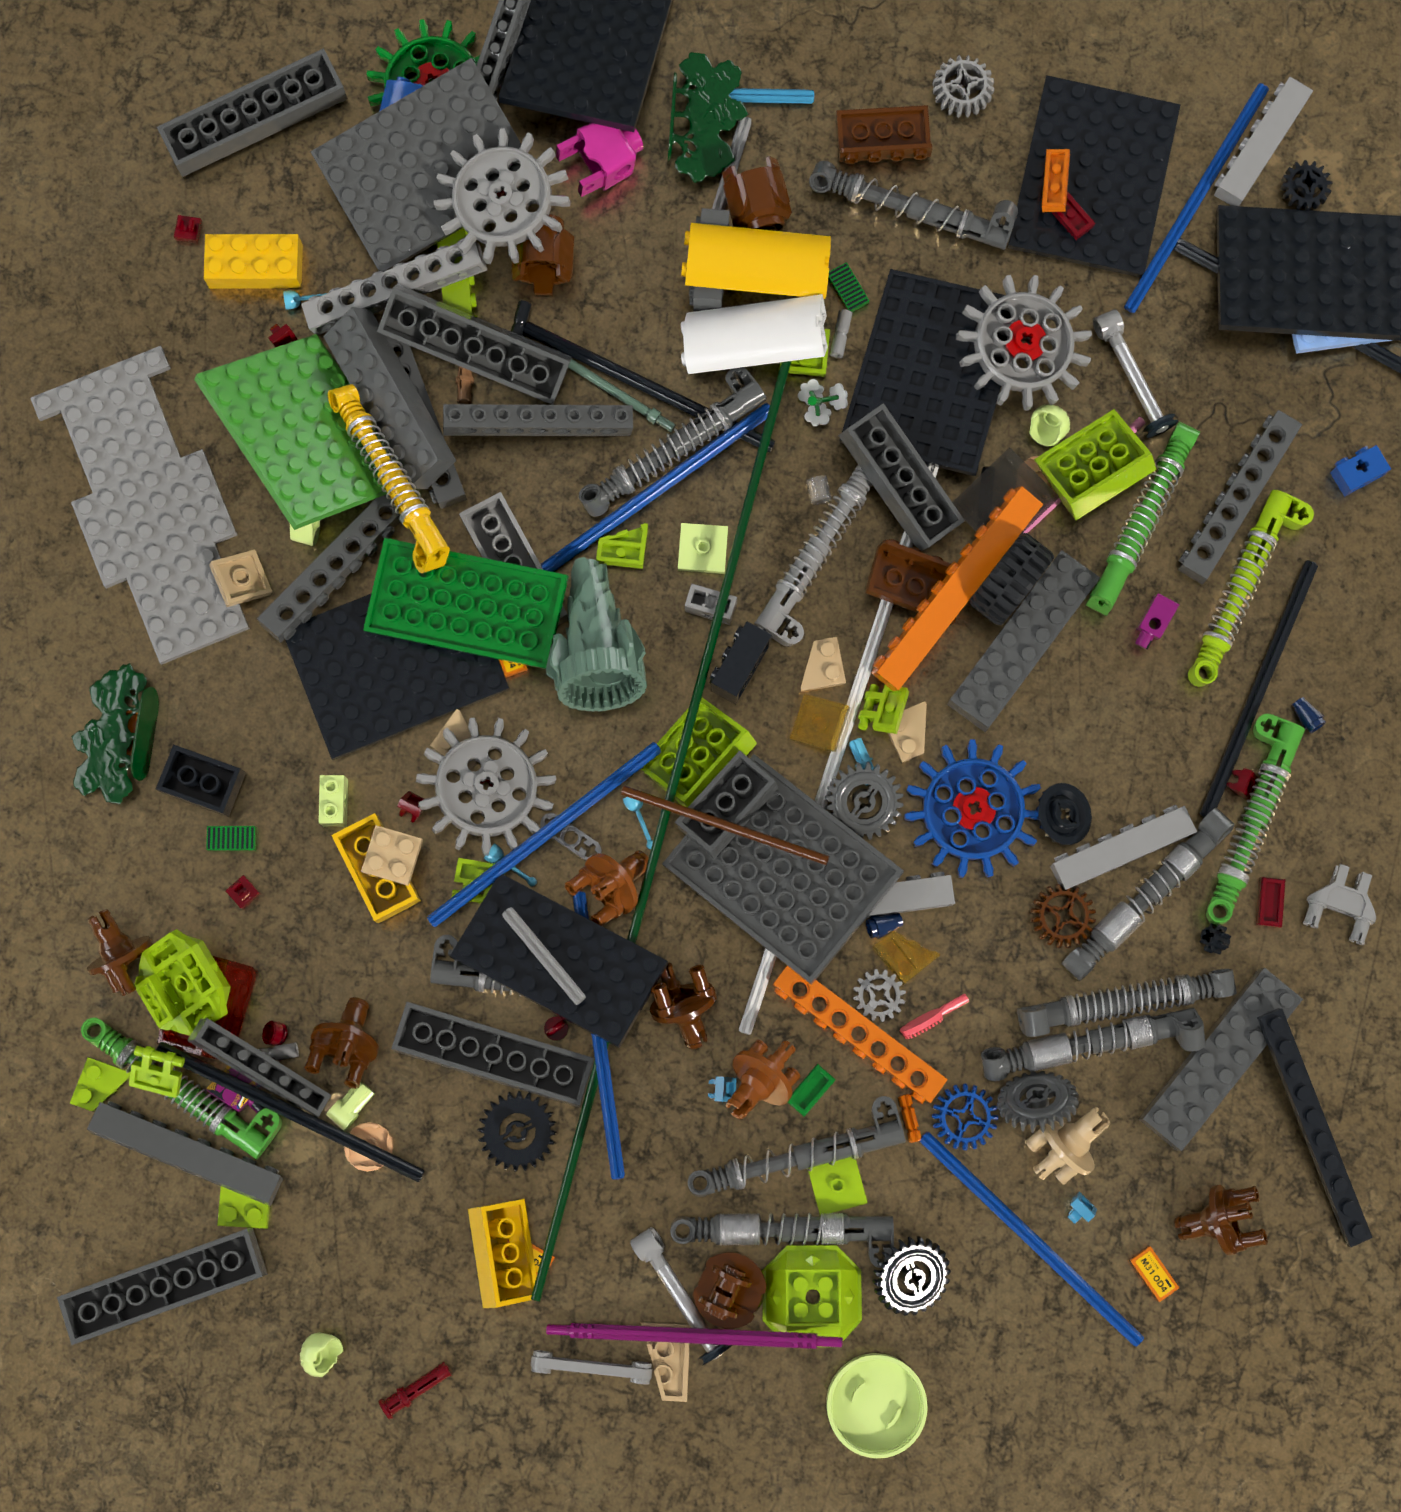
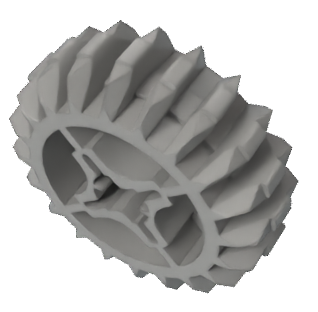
M959 55L956 62L950 57L947 64H941L940 70L936 71V78L933 79L932 83L934 86L932 92L933 95H937L935 101L936 103H941V110L949 108V115L954 111L957 112L958 118L961 116V113H965V116L968 118L971 111L977 115L979 109L984 110L986 108V103L991 102V95L994 93V78H990L991 70H985V63L978 65V58L970 61L968 55L965 60H962ZM955 74L958 75L957 78L951 80L950 83H945L947 79ZM977 90H981L978 96L969 99L970 94L976 93Z

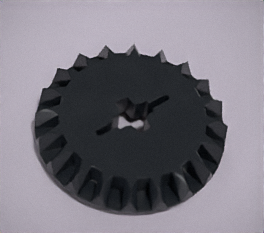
M1057 783L1049 786L1048 789L1042 792L1043 795L1038 799L1039 806L1036 808L1039 813L1036 819L1040 820V828L1044 829L1046 832L1045 836L1050 837L1052 842L1060 843V845H1072L1080 842L1089 832L1092 822L1091 808L1087 798L1078 788L1071 784ZM1062 810H1065L1066 812L1064 815L1066 818L1061 819L1060 817L1062 814Z

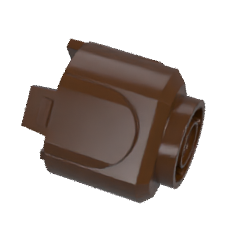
M771 156L766 157L767 167L754 168L737 174L734 165L722 173L724 180L723 190L733 227L781 231L785 228V222L789 219L792 211L784 177L777 159Z
M549 214V217L561 223L563 228L561 232L554 231L548 226L543 225L535 235L541 240L544 250L540 253L528 239L516 244L519 253V263L514 264L512 261V280L534 284L535 295L552 296L554 285L570 282L573 276L574 236L564 228L563 219Z

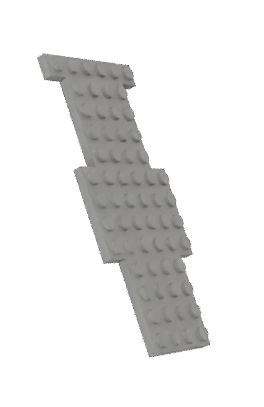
M158 346L33 396L30 399L40 421L62 413L93 492L90 495L72 501L71 504L103 586L107 589L126 580L128 581L159 663L162 665L250 628L240 604L226 607L209 566L211 561L221 559L216 544L238 534L203 449L181 457L150 380V377L171 369L162 346Z

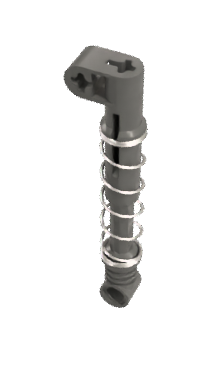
M829 161L818 162L809 178L810 187L816 192L824 193L833 189V193L839 191V195L844 193L848 201L855 204L859 203L861 199H865L875 203L876 211L881 206L894 209L897 218L902 213H906V217L916 220V224L923 222L936 227L937 231L943 229L955 233L958 238L964 239L967 237L1003 250L1007 246L1018 214V208L1015 203L1003 200L997 203L990 221L974 215L972 211L967 209L961 211L959 206L952 208L940 204L938 199L931 201L919 197L917 192L913 193L911 197L899 194L897 185L893 186L890 190L878 187L876 178L866 183L864 174L856 173L848 176L847 172L842 174L843 171L841 170L838 173L835 166ZM874 180L876 181V186L871 184ZM1002 216L1006 217L1004 225L999 224Z
M881 1096L872 1105L873 1126L858 1130L854 1127L846 1129V1133L839 1134L835 1132L834 1136L820 1140L813 1137L811 1142L797 1146L791 1143L789 1145V1153L775 1156L768 1149L766 1159L755 1162L746 1155L744 1165L735 1158L729 1160L724 1165L725 1168L718 1166V1170L713 1167V1171L709 1169L695 1171L688 1178L689 1190L697 1197H705L715 1193V1189H718V1192L721 1191V1188L727 1190V1186H730V1189L740 1190L745 1188L746 1179L759 1176L760 1180L766 1183L769 1173L781 1171L786 1177H789L792 1167L797 1166L799 1171L803 1169L811 1171L815 1166L826 1163L834 1165L835 1161L849 1157L856 1160V1158H861L864 1153L906 1143L897 1106L890 1097ZM881 1104H884L885 1108H890L887 1112V1117L895 1116L896 1120L878 1124L877 1120H881L884 1117L882 1112L877 1111L880 1109ZM873 1137V1140L856 1144L859 1140ZM836 1146H844V1148L836 1149ZM748 1158L751 1163L746 1164V1159ZM788 1168H789L788 1175H787V1174L784 1172V1169H788ZM766 1174V1181L763 1180L762 1175ZM699 1177L705 1178L707 1180L706 1188L696 1190L693 1187L695 1179Z

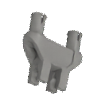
M1339 864V866H1335L1329 885L1307 897L1309 908L1303 924L1318 929L1323 909L1328 908L1354 918L1355 924L1349 941H1356V944L1364 945L1369 926L1373 925L1376 921V914L1367 894L1372 875L1365 872L1359 873L1354 887L1350 888L1344 886L1350 867Z

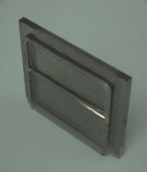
M1009 447L952 503L963 519L974 531H977L982 525L986 526L990 521V513L997 506L1001 507L1005 501L1003 499L1004 495L1011 488L1015 489L1023 486L1043 503V506L1022 531L1023 533L1059 496Z

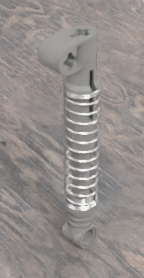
M859 464L852 473V476H850L849 481L839 487L838 493L841 495V498L833 496V499L838 503L837 506L828 504L829 508L833 510L832 514L823 511L828 520L818 519L823 525L822 529L813 526L814 530L819 534L817 536L809 534L810 539L808 542L804 541L805 547L799 549L800 554L798 557H794L795 562L793 565L789 564L790 570L784 572V579L777 581L776 591L754 623L755 626L770 633L772 639L783 646H793L802 640L804 636L802 625L788 614L794 605L800 602L804 594L807 593L806 587L812 585L811 579L817 578L816 571L822 570L821 564L827 562L826 556L832 554L831 548L837 547L835 541L842 539L840 533H846L845 526H849L852 523L850 518H855V511L861 510V506L865 504L866 495L870 487H872V483ZM853 506H859V509H854ZM851 510L854 512V516H848ZM846 517L849 520V524L843 523ZM841 525L844 527V531H838ZM836 532L840 537L839 539L833 538ZM831 540L834 542V546H829ZM786 593H788L789 595L787 596L784 603L781 605L780 602L782 601ZM786 622L785 631L781 632L780 635L776 633L782 623ZM789 629L793 630V637L791 638L787 637Z

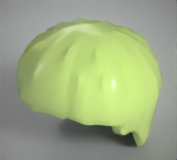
M1044 404L1032 414L1029 433L1038 444L1054 446L1070 430L1069 416L1059 406Z
M319 1332L308 1336L302 1344L300 1352V1364L304 1371L314 1377L326 1375L329 1369L337 1363V1357L343 1352L342 1342L337 1337Z

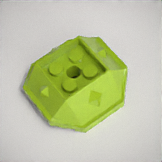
M176 929L142 952L139 963V976L136 977L134 986H136V991L160 1029L173 1030L190 1036L200 1019L208 1018L215 1023L228 1014L226 1005L231 986L203 940L187 936Z
M786 1245L762 1269L767 1285L762 1302L763 1322L772 1331L817 1333L818 1336L842 1337L844 1341L862 1321L861 1269L837 1245ZM811 1289L817 1290L820 1295L815 1303H809L806 1300V1293Z

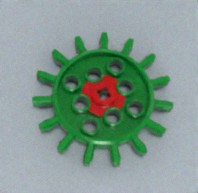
M421 19L419 20L421 37L409 42L404 33L397 28L394 32L397 42L402 47L393 55L386 49L377 46L375 49L377 56L387 62L388 66L386 72L367 70V79L372 82L384 83V86H386L387 80H397V77L406 78L408 73L414 72L417 74V77L410 81L426 85L471 58L477 66L480 55L474 58L468 51L477 40L476 33L471 31L462 43L459 44L450 39L453 33L452 21H446L443 27V34L440 37L428 36V26L425 20ZM418 52L425 53L422 59L414 58V55ZM438 60L447 61L442 67L435 65ZM384 92L368 96L370 107L381 104Z

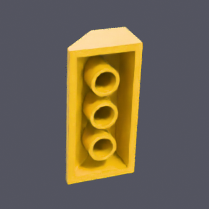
M525 1199L469 1208L468 1214L483 1308H498L530 1301L537 1275ZM505 1248H508L510 1252L508 1258L504 1256Z

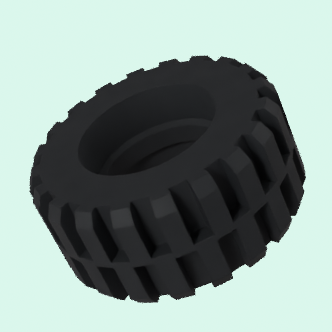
M1021 533L969 599L970 605L995 625H1002L1054 559L1053 553L1028 533Z

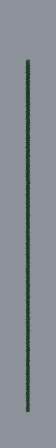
M791 361L781 362L665 795V800L674 802ZM664 809L661 810L638 896V903L635 907L627 940L635 944L671 814L670 811ZM595 1060L531 1295V1300L540 1302L596 1095L598 1078Z

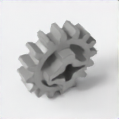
M874 969L873 976L866 972V980L864 981L859 978L857 981L861 986L853 988L855 992H858V996L853 997V1000L860 1003L856 1006V1010L862 1008L864 1010L862 1015L867 1016L870 1014L871 1021H874L876 1016H878L880 1021L884 1022L885 1015L892 1019L894 1018L893 1011L901 1012L898 1004H905V1001L900 999V995L906 993L904 990H899V987L903 984L902 981L896 983L894 981L896 974L888 977L887 970H884L882 975H880L878 970ZM876 979L885 980L882 985L875 986L870 983V981ZM891 987L895 991V1001L890 998L889 990ZM864 990L868 993L869 1002L867 1003V1005L865 1004L863 999ZM874 990L877 992L883 990L884 993L882 996L885 998L886 1001H883L881 999L879 1001H875L874 998L876 995L873 993ZM883 1005L888 1008V1010L883 1012L873 1011L877 1006Z

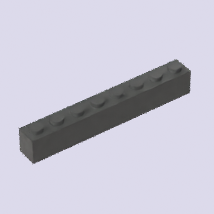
M109 1101L108 1104L99 1103L87 1128L90 1133L271 1207L283 1181L281 1175H278L279 1170L267 1165L264 1169L256 1166L257 1161L243 1156L242 1160L233 1156V1151L221 1147L220 1150L211 1147V1142L202 1138H198L197 1141L188 1138L189 1134L180 1129H175V1132L166 1129V1124L153 1119L152 1123L143 1120L145 1116L131 1110L130 1114L121 1111L122 1106Z

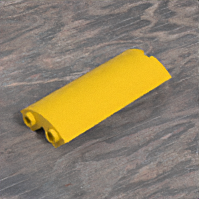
M691 223L690 231H685L684 245H688L687 262H682L681 276L686 277V286L799 297L823 294V299H826L831 236Z

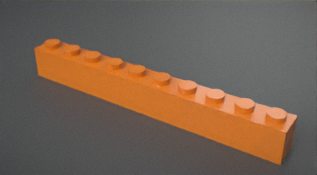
M1023 486L1015 489L1011 488L1004 495L1003 499L1005 501L1001 507L997 506L990 513V521L986 526L982 525L974 534L976 539L972 544L968 543L961 550L960 555L962 557L957 563L954 561L945 572L947 576L943 581L939 580L931 589L933 594L928 600L924 599L918 605L916 610L919 612L914 618L910 617L902 626L904 631L899 637L895 636L887 646L889 648L884 656L880 655L873 663L875 668L871 673L892 691H897L903 686L1043 506V503Z

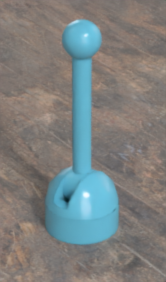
M293 290L283 291L286 310L297 308L301 301L325 294L300 296Z
M630 797L623 798L626 808L636 812L647 840L646 846L648 849H651L653 840L640 812L643 802Z
M494 843L489 855L485 856L484 860L496 864L504 858L502 848ZM515 866L511 868L512 871L525 879L529 886L533 887L537 884L536 878L527 876Z

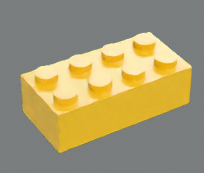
M205 234L204 280L209 289L302 288L303 244L298 234Z
M374 813L331 836L373 920L380 923L421 902V899L411 880L409 886L361 872L375 825L384 827L379 816Z

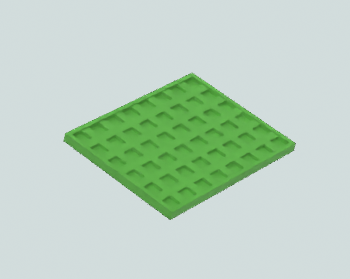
M317 334L196 374L195 382L294 530L387 494V492L382 491L383 485L377 483L378 478L373 476L374 471L369 469L370 463L364 462L366 456L360 455L361 449L356 448L357 442H353L351 437L348 436L346 423L343 421V418L339 412L335 413L330 407L328 391L349 385L350 383ZM361 442L358 443V447H364ZM363 449L362 454H368L367 451ZM370 456L367 457L366 461H372ZM374 463L371 465L372 469L376 468Z

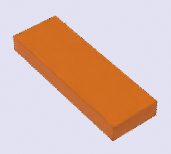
M1046 149L1042 212H1066L1070 149Z

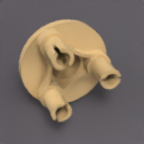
M1094 1107L1075 1123L1064 1122L1063 1127H1061L1059 1122L1054 1121V1131L1049 1124H1045L1044 1133L1040 1128L1031 1137L1025 1140L1026 1144L1033 1152H1037L1047 1142L1052 1147L1048 1152V1156L1033 1167L1036 1174L1041 1172L1039 1178L1042 1180L1046 1179L1058 1167L1060 1169L1055 1171V1176L1062 1184H1066L1077 1173L1082 1175L1090 1174L1095 1168L1094 1160L1089 1152L1091 1142L1111 1124L1107 1115L1104 1112L1099 1115L1097 1113L1099 1111L1098 1107Z

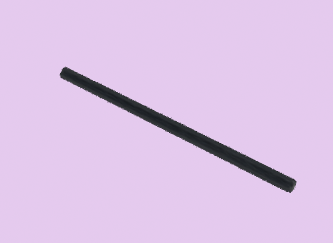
M1183 238L1178 240L1174 248L1175 251L1218 274L1216 256ZM1368 343L1351 346L1401 373V357L1378 344Z
M527 322L524 327L525 335L694 417H698V413L702 415L706 412L705 408L707 407L532 322ZM734 421L732 427L738 422ZM752 429L740 439L759 447L762 434ZM772 438L767 452H771L774 448L775 440Z
M1306 560L1300 571L1199 812L1204 818L1214 808L1218 807L1318 568V565L1313 561Z
M160 1042L156 1048V1051L164 1053L170 1051L176 1053V1056L185 1058L184 1068L416 1182H420L424 1175L423 1169L165 1042Z

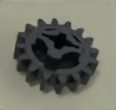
M1304 160L1301 166L1298 162H1295L1292 168L1289 167L1286 170V175L1281 179L1283 184L1280 190L1286 191L1282 198L1290 199L1289 206L1295 203L1297 204L1296 210H1299L1301 206H1304L1305 210H1310L1311 206L1316 210L1320 204L1326 202L1327 197L1332 192L1329 188L1333 182L1327 180L1330 173L1322 172L1324 169L1323 165L1317 168L1316 161L1308 165L1307 160ZM1300 174L1299 178L1292 180L1294 176ZM1320 191V194L1313 198V195Z

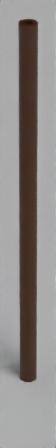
M627 786L622 788L621 795L824 865H827L829 861L828 855Z

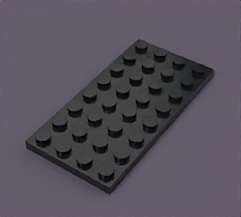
M503 874L493 883L450 955L452 959L619 1049L652 993V987L657 984L668 965L667 960ZM512 907L581 989L586 998L580 1004H574L502 916L504 911Z

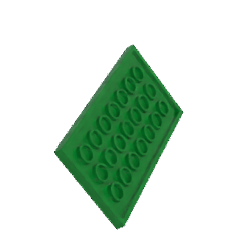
M384 538L363 631L546 669L550 648L553 644V636L556 634L569 578L568 575L449 551L446 564L443 567L420 573L413 561L415 544Z

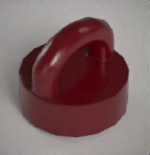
M558 1016L549 1018L544 1025L546 1036L554 1041L564 1039L569 1031L567 1022Z
M276 1021L267 1022L262 1032L263 1042L272 1046L282 1045L287 1038V1026Z

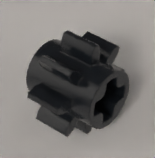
M1210 923L1209 927L1202 930L1200 942L1205 944V951L1220 955L1223 950L1229 948L1231 935L1225 933L1227 927Z

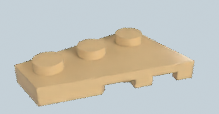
M641 1322L642 1326L691 1328L689 1324ZM646 1341L662 1401L687 1402L690 1343Z

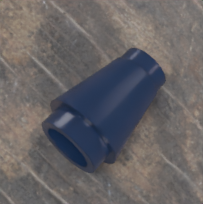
M1304 697L1292 704L1303 728L1310 733L1317 731L1326 723L1323 719L1324 715Z
M900 913L871 916L870 919L865 921L870 938L876 937L879 939L899 927H903V920Z

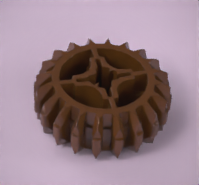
M1058 883L1055 885L1054 892L1053 888L1048 886L1046 888L1048 895L1042 891L1038 894L1043 901L1038 899L1033 901V904L1039 908H1032L1030 910V913L1037 914V917L1031 918L1030 922H1038L1039 926L1033 928V931L1042 930L1043 933L1039 936V939L1042 940L1048 936L1047 945L1050 946L1056 940V948H1061L1062 942H1064L1066 949L1071 948V940L1075 946L1080 945L1078 936L1085 941L1088 937L1084 931L1092 932L1093 928L1088 923L1094 924L1096 919L1089 918V915L1095 914L1096 910H1088L1087 906L1093 904V901L1085 902L1083 900L1087 896L1086 892L1080 896L1077 895L1079 887L1076 886L1072 892H1070V888L1064 891L1061 884ZM1055 897L1068 898L1062 907L1048 904ZM1074 902L1080 908L1081 921L1073 914ZM1066 909L1065 916L1069 920L1067 921V919H1065L1062 923H1060L1061 916L1058 914V911L1061 913ZM1045 911L1053 918L1052 930L1045 922ZM1064 925L1078 928L1072 935L1063 936L1058 934Z

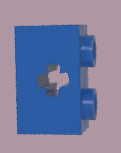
M1377 445L1370 449L1368 446H1365L1355 452V457L1351 459L1344 457L1335 463L1336 467L1330 474L1344 497L1383 477L1391 470Z

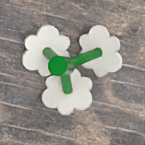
M810 379L807 383H802L800 386L799 400L805 401L807 405H811L808 407V412L804 417L813 426H818L819 424L826 425L830 421L831 410L827 409L824 402L834 405L835 410L844 409L848 406V393L844 390L841 383L830 387V395L828 397H823L824 387L819 385L816 379Z

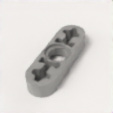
M555 813L545 814L540 822L541 828L546 825L545 822L547 820L551 821L558 815ZM568 824L562 830L560 838L556 837L557 834L552 837V839L585 861L592 855L586 857L587 852L582 847H580L579 851L575 850L580 846L582 838L586 839L584 844L587 847L591 848L594 845L596 846V853H602L598 842L572 824ZM574 831L578 834V840L575 844H567L565 842L564 836L567 832Z

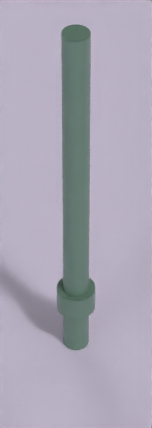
M571 359L568 368L623 403L633 405V409L646 416V420L655 425L657 423L669 432H673L676 424L663 417L660 411L655 408L650 409Z

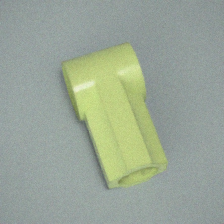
M361 1081L359 1088H351L342 1099H339L329 1109L326 1116L342 1130L346 1131L358 1118V1113L375 1093Z

